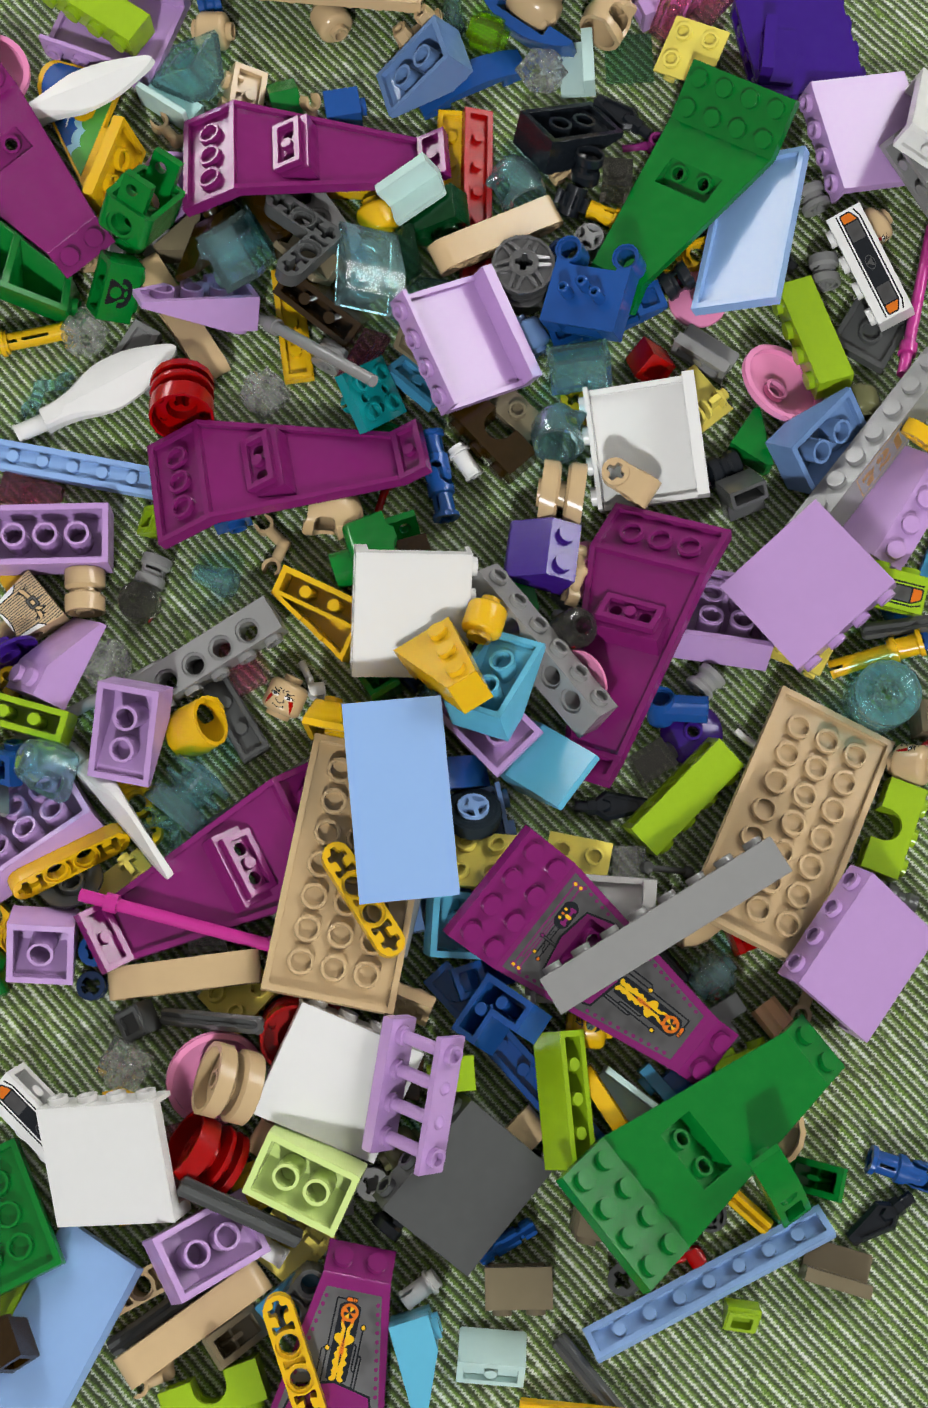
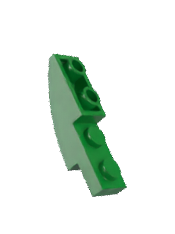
M777 1143L771 1148L764 1147L753 1155L749 1167L756 1186L765 1196L773 1219L778 1225L782 1224L786 1228L812 1209L808 1197Z

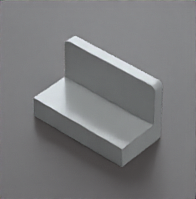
M689 324L684 333L680 331L673 342L670 352L690 366L695 364L704 375L718 384L723 382L740 356L738 352L693 324Z

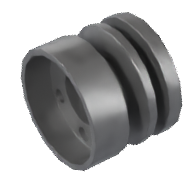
M515 235L504 240L495 250L492 265L515 315H531L543 308L555 265V256L545 242L531 235Z

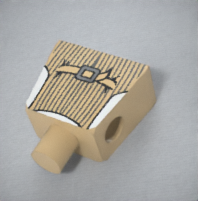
M29 570L0 599V616L3 618V621L0 623V638L8 636L11 639L15 635L17 637L30 635L39 641L70 621L64 611Z

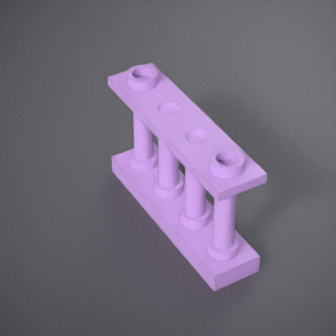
M408 1014L386 1015L383 1017L361 1149L369 1153L395 1150L396 1147L416 1157L415 1175L424 1176L443 1172L446 1159V1149L461 1060L463 1058L465 1036H437L436 1041L414 1033L416 1017ZM412 1047L434 1055L430 1075L409 1066ZM406 1080L428 1089L425 1109L403 1100ZM401 1114L422 1123L419 1142L398 1133Z

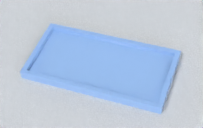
M806 145L780 150L775 162L708 227L691 310L695 316L781 303L810 155Z
M441 695L341 704L359 905L460 895Z
M82 1226L60 1227L56 1237L66 1263L30 1281L12 1315L28 1319L40 1356L14 1373H0V1408H71L144 1268Z

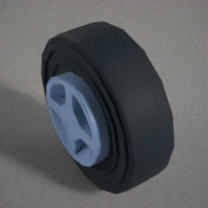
M468 788L459 790L451 796L454 835L467 840H480L493 835L498 830L502 819V809L500 801L494 794L485 789Z

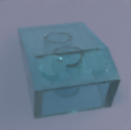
M247 205L196 237L199 253L206 261L209 260L215 270L213 275L217 284L221 288H225L228 294L260 277L277 260Z
M340 221L339 230L341 238L337 248L335 305L393 317L390 302L401 290L405 289L406 277L398 234Z

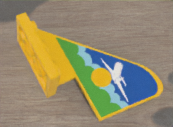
M59 60L49 61L40 70L37 83L38 94H42L67 75L85 67ZM120 96L90 113L61 119L52 123L83 188L82 194L98 217L106 190L128 169L133 170L138 165H142L147 153L125 117L113 115Z

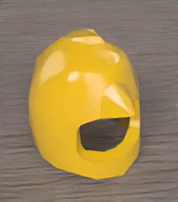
M206 695L175 710L170 715L165 733L170 749L178 756L195 757L206 754L224 743L228 735V723L223 704L218 697ZM199 705H205L212 711L214 717L212 721L206 724L198 718L197 710Z

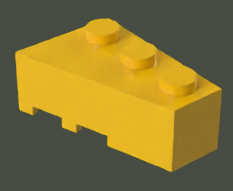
M283 565L271 594L322 641L340 661L349 663L352 596L294 568Z
M449 617L431 625L426 631L393 650L413 678L421 680L426 687L438 692L444 700L464 714L493 698L467 644Z

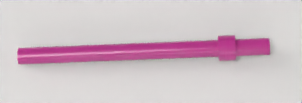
M928 224L925 228L911 299L915 315L907 319L904 339L900 341L897 353L900 359L896 375L899 378H902L910 368L918 348L916 337L928 281Z
M82 888L78 895V901L102 907L104 912L112 914L121 912L267 952L269 950L270 938L121 899V895L107 892L105 895Z

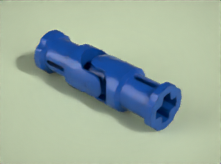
M428 428L423 430L432 473L426 475L425 479L428 497L432 499L435 512L432 518L434 523H449L459 519L460 514L455 509L453 499L455 487L451 479L452 472L449 456L444 451L442 440L444 430L442 428Z
M871 1145L865 1159L864 1172L866 1174L872 1175L877 1173L891 1178L894 1183L900 1185L907 1184L913 1189L928 1193V1162L922 1160H913L912 1162L907 1155L901 1153L893 1155L879 1150V1146Z

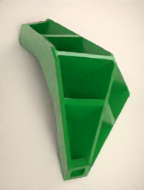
M0 218V299L54 321H63L67 326L75 327L77 316H81L82 300L80 292L73 281V275L66 279L47 254L38 249L31 241Z

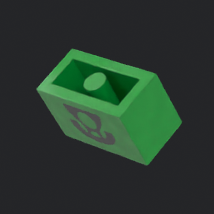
M106 250L100 251L86 303L87 309L95 319L130 324L132 314L136 312L138 304L132 295V290L140 288L144 284L145 267L135 256Z

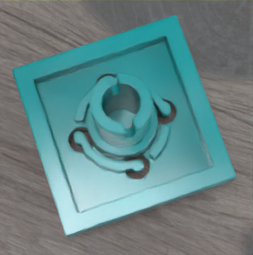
M383 356L360 365V367L378 376V383L374 387L366 385L347 373L334 377L342 393L341 406L347 405L343 410L351 414L360 435L407 412Z

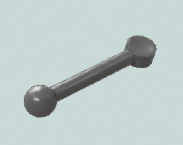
M643 861L640 864V871L643 874H651L654 871L682 874L684 877L690 878L695 873L691 866H685L684 868L653 865L651 861Z

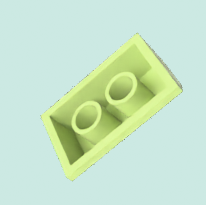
M275 1123L265 1138L242 1193L334 1238L368 1164L337 1148Z

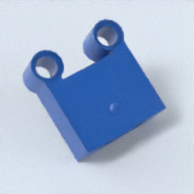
M572 235L561 238L555 247L557 258L539 320L549 331L621 343L638 281L646 272L645 260L634 245L622 244L612 254V262L616 271L588 267L590 256L581 241ZM577 251L573 257L568 258L571 252ZM635 259L630 266L624 267L628 260Z

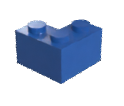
M487 973L451 1029L459 1035L465 1036V1039L477 1048L493 1056L510 1029L534 1045L552 1016Z

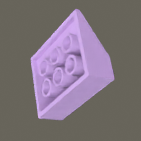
M905 446L843 526L873 559L891 563L890 568L901 571L928 528V453Z
M714 570L673 658L766 671L774 645L720 588L735 572Z
M56 750L37 762L36 778L25 781L22 786L9 787V814L6 817L0 816V903L13 895L7 882L9 875L13 871L105 826L96 809Z

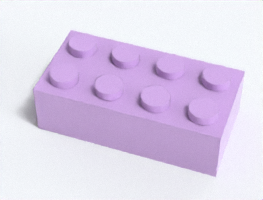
M108 502L0 505V576L23 575L27 570L33 575L64 574L66 568L77 565L96 566L103 568L106 573H114V513Z

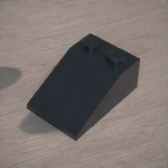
M592 101L521 110L513 143L540 172L552 175L557 172L569 171L576 165L574 157L579 146L591 145L603 150L621 139L624 132Z

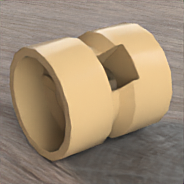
M77 565L66 568L64 570V588L69 592L64 596V613L77 618L103 616L106 613V597L101 594V591L106 588L105 570L89 565Z

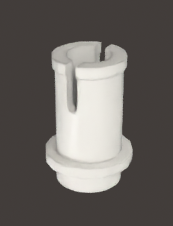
M459 442L448 450L449 460L455 462L468 483L478 478L483 471L470 454L469 445Z
M264 1235L271 1251L261 1256V1258L280 1269L290 1249Z
M432 1268L428 1271L422 1270L421 1276L403 1290L398 1291V1295L400 1298L403 1297L401 1301L411 1311L413 1307L432 1293L437 1295L439 1288L443 1284Z

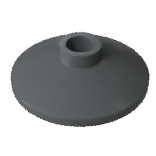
M57 864L47 872L58 870L62 864ZM97 864L41 892V897L48 905L58 909H70L85 904L84 902L78 901L80 890L83 888L99 892L104 880L103 870L100 864Z

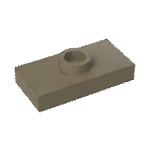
M516 390L489 399L496 407V416L512 432L517 430L529 443L549 426V421Z

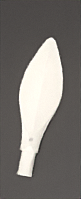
M140 55L104 61L85 67L67 75L28 103L42 127L61 119L90 113L126 92L151 70L155 60L149 55Z
M156 344L131 348L100 360L86 370L60 397L39 408L40 414L12 425L19 441L24 443V441L46 431L53 434L72 423L111 414L126 407L150 387V378L153 370L160 363L175 358L177 347L174 344Z
M73 741L69 745L71 750L64 745L59 752L60 758L76 769L78 780L100 801L148 861L168 880L174 874L172 869L162 856L117 782L87 776L89 755Z

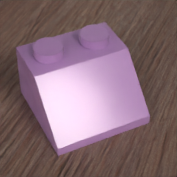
M13 905L7 921L6 982L73 985L79 938V927L73 916L79 913V909Z

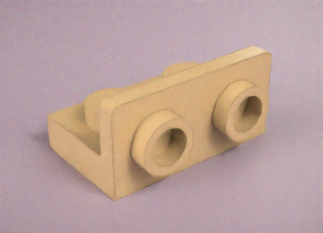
M235 61L230 70H225L222 75L220 87L224 89L223 97L221 96L218 101L217 107L232 100L263 106L269 73Z
M399 982L394 1014L414 1016L417 1018L416 1023L425 1027L436 1002V997L428 994L423 989L414 988Z

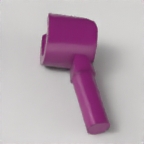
M653 132L648 141L622 145V152L641 150L651 154L656 145L654 142L657 143L662 133Z

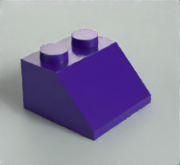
M555 517L511 521L504 570L515 583L561 595L575 582L582 525Z

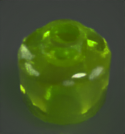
M480 11L477 16L472 15L465 38L469 39V46L472 49L488 54L497 52L499 48L505 49L510 32L505 30L504 18L487 11Z

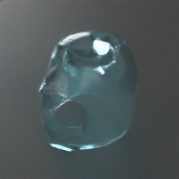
M516 154L502 157L492 168V173L485 182L487 187L494 190L501 204L502 212L546 195L543 177L537 167L529 159Z
M554 403L543 407L531 424V441L535 454L543 461L545 459L560 460L562 464L575 460L584 451L581 425L587 413L582 410H574L564 403Z
M39 738L28 739L16 752L13 770L17 778L26 784L30 790L54 802L62 803L69 799L72 792L73 781L79 766V755L58 742ZM60 778H61L60 787H59L58 790H57L58 783H59V780H60Z

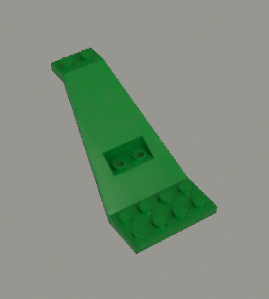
M696 59L693 60L671 117L591 265L594 268L616 271L612 262L614 250L622 244H632L638 249L645 260L646 272L638 281L629 315H636L647 287L775 162L800 105L799 101ZM682 169L683 176L681 179H678L677 173ZM708 180V188L703 190L702 183ZM635 259L628 260L624 267L630 266Z
M801 1014L795 1017L778 1036L595 1141L556 1180V1183L643 1295L649 1293L752 1176L749 1163L752 1161L753 1155L764 1147L771 1148L776 1143L779 1144L845 1066L805 1016Z

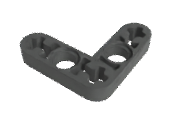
M290 194L266 195L264 206L266 216L301 239L278 259L276 265V280L284 286L294 287L303 282L337 251L341 232L337 226ZM299 218L305 219L310 224L300 225L295 220ZM310 251L313 252L316 255V257L306 258L301 254V252Z

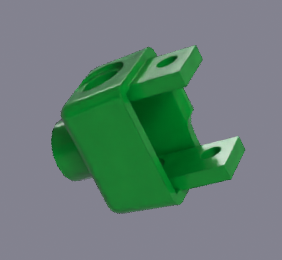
M159 146L154 149L149 166L138 165L133 170L128 169L106 190L98 217L100 226L112 233V238L116 241L115 245L129 253L138 254L144 252L151 243L166 232L174 224L185 197V191L177 186L185 163ZM160 162L165 165L166 170L160 166ZM153 194L159 199V208L150 206Z
M414 509L385 519L380 510L350 521L342 527L347 548L328 554L339 590L353 585L354 544H367L368 549L395 550L397 540L421 534Z

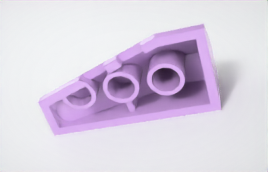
M241 272L209 273L203 275L202 281L192 282L190 278H186L180 281V285L174 287L170 284L160 283L132 290L133 297L142 309L234 334L258 331L260 296Z

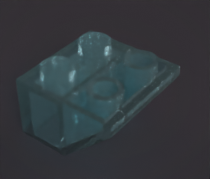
M606 338L545 348L544 361L552 396L583 391L582 387H587L588 390L613 387L611 356Z

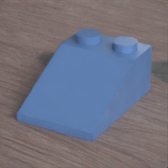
M434 14L376 74V78L388 115L391 118H396L453 92L468 78L473 69L459 30Z
M851 387L843 388L786 421L765 444L787 489L811 494L863 428L866 421Z

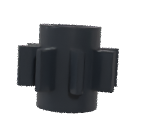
M567 182L565 189L558 187L553 201L559 203V213L578 219L580 212L583 214L587 212L592 199L586 198L588 189Z

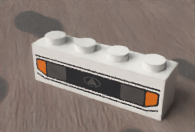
M860 202L826 220L830 230L825 232V235L832 249L839 247L843 256L839 257L838 261L845 275L850 272L852 273L856 281L851 284L852 289L858 300L865 299L869 308L865 309L864 312L871 326L877 324L880 331L883 332L915 315L913 306Z
M23 1062L7 1071L0 1079V1117L45 1163L35 1110L46 1104L48 1098L55 1094Z

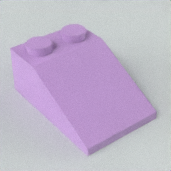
M73 617L20 658L19 662L9 672V682L6 687L36 703L65 711L107 625L101 622Z
M115 676L98 681L87 776L143 787L151 786L170 719L173 687Z
M442 700L444 725L497 778L544 733L525 713L509 741L456 726L451 723Z
M242 1188L229 1194L249 1204L245 1194L242 1193ZM202 1208L142 1241L171 1305L185 1303L271 1251L264 1234L207 1208Z

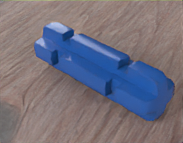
M527 1217L518 1222L517 1227L514 1228L512 1226L505 1230L480 1260V1263L487 1265L495 1260V1256L498 1255L500 1257L522 1244L521 1240L525 1238L528 1240L535 1236L538 1232L532 1219Z

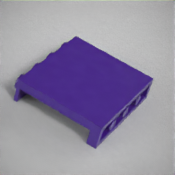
M733 0L730 18L747 81L798 100L810 81L866 75L864 66H861L859 62V46L856 40L853 41L851 34L852 22L850 16L845 13L844 0ZM767 13L778 14L777 29L797 32L794 79L791 87L757 84L761 31Z

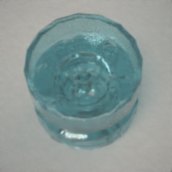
M879 660L869 664L847 685L843 695L844 712L848 719L883 735L904 724L918 711L922 700L921 684L916 674L907 665L895 660ZM885 689L886 695L891 696V698L889 700H886L885 694L880 693V691Z
M178 753L173 759L184 768L179 774L168 765L165 770L174 780L171 785L156 779L143 796L194 836L209 822L200 810L203 805L215 811L220 809L210 799L213 793L224 801L231 795L225 790L220 780L203 765Z

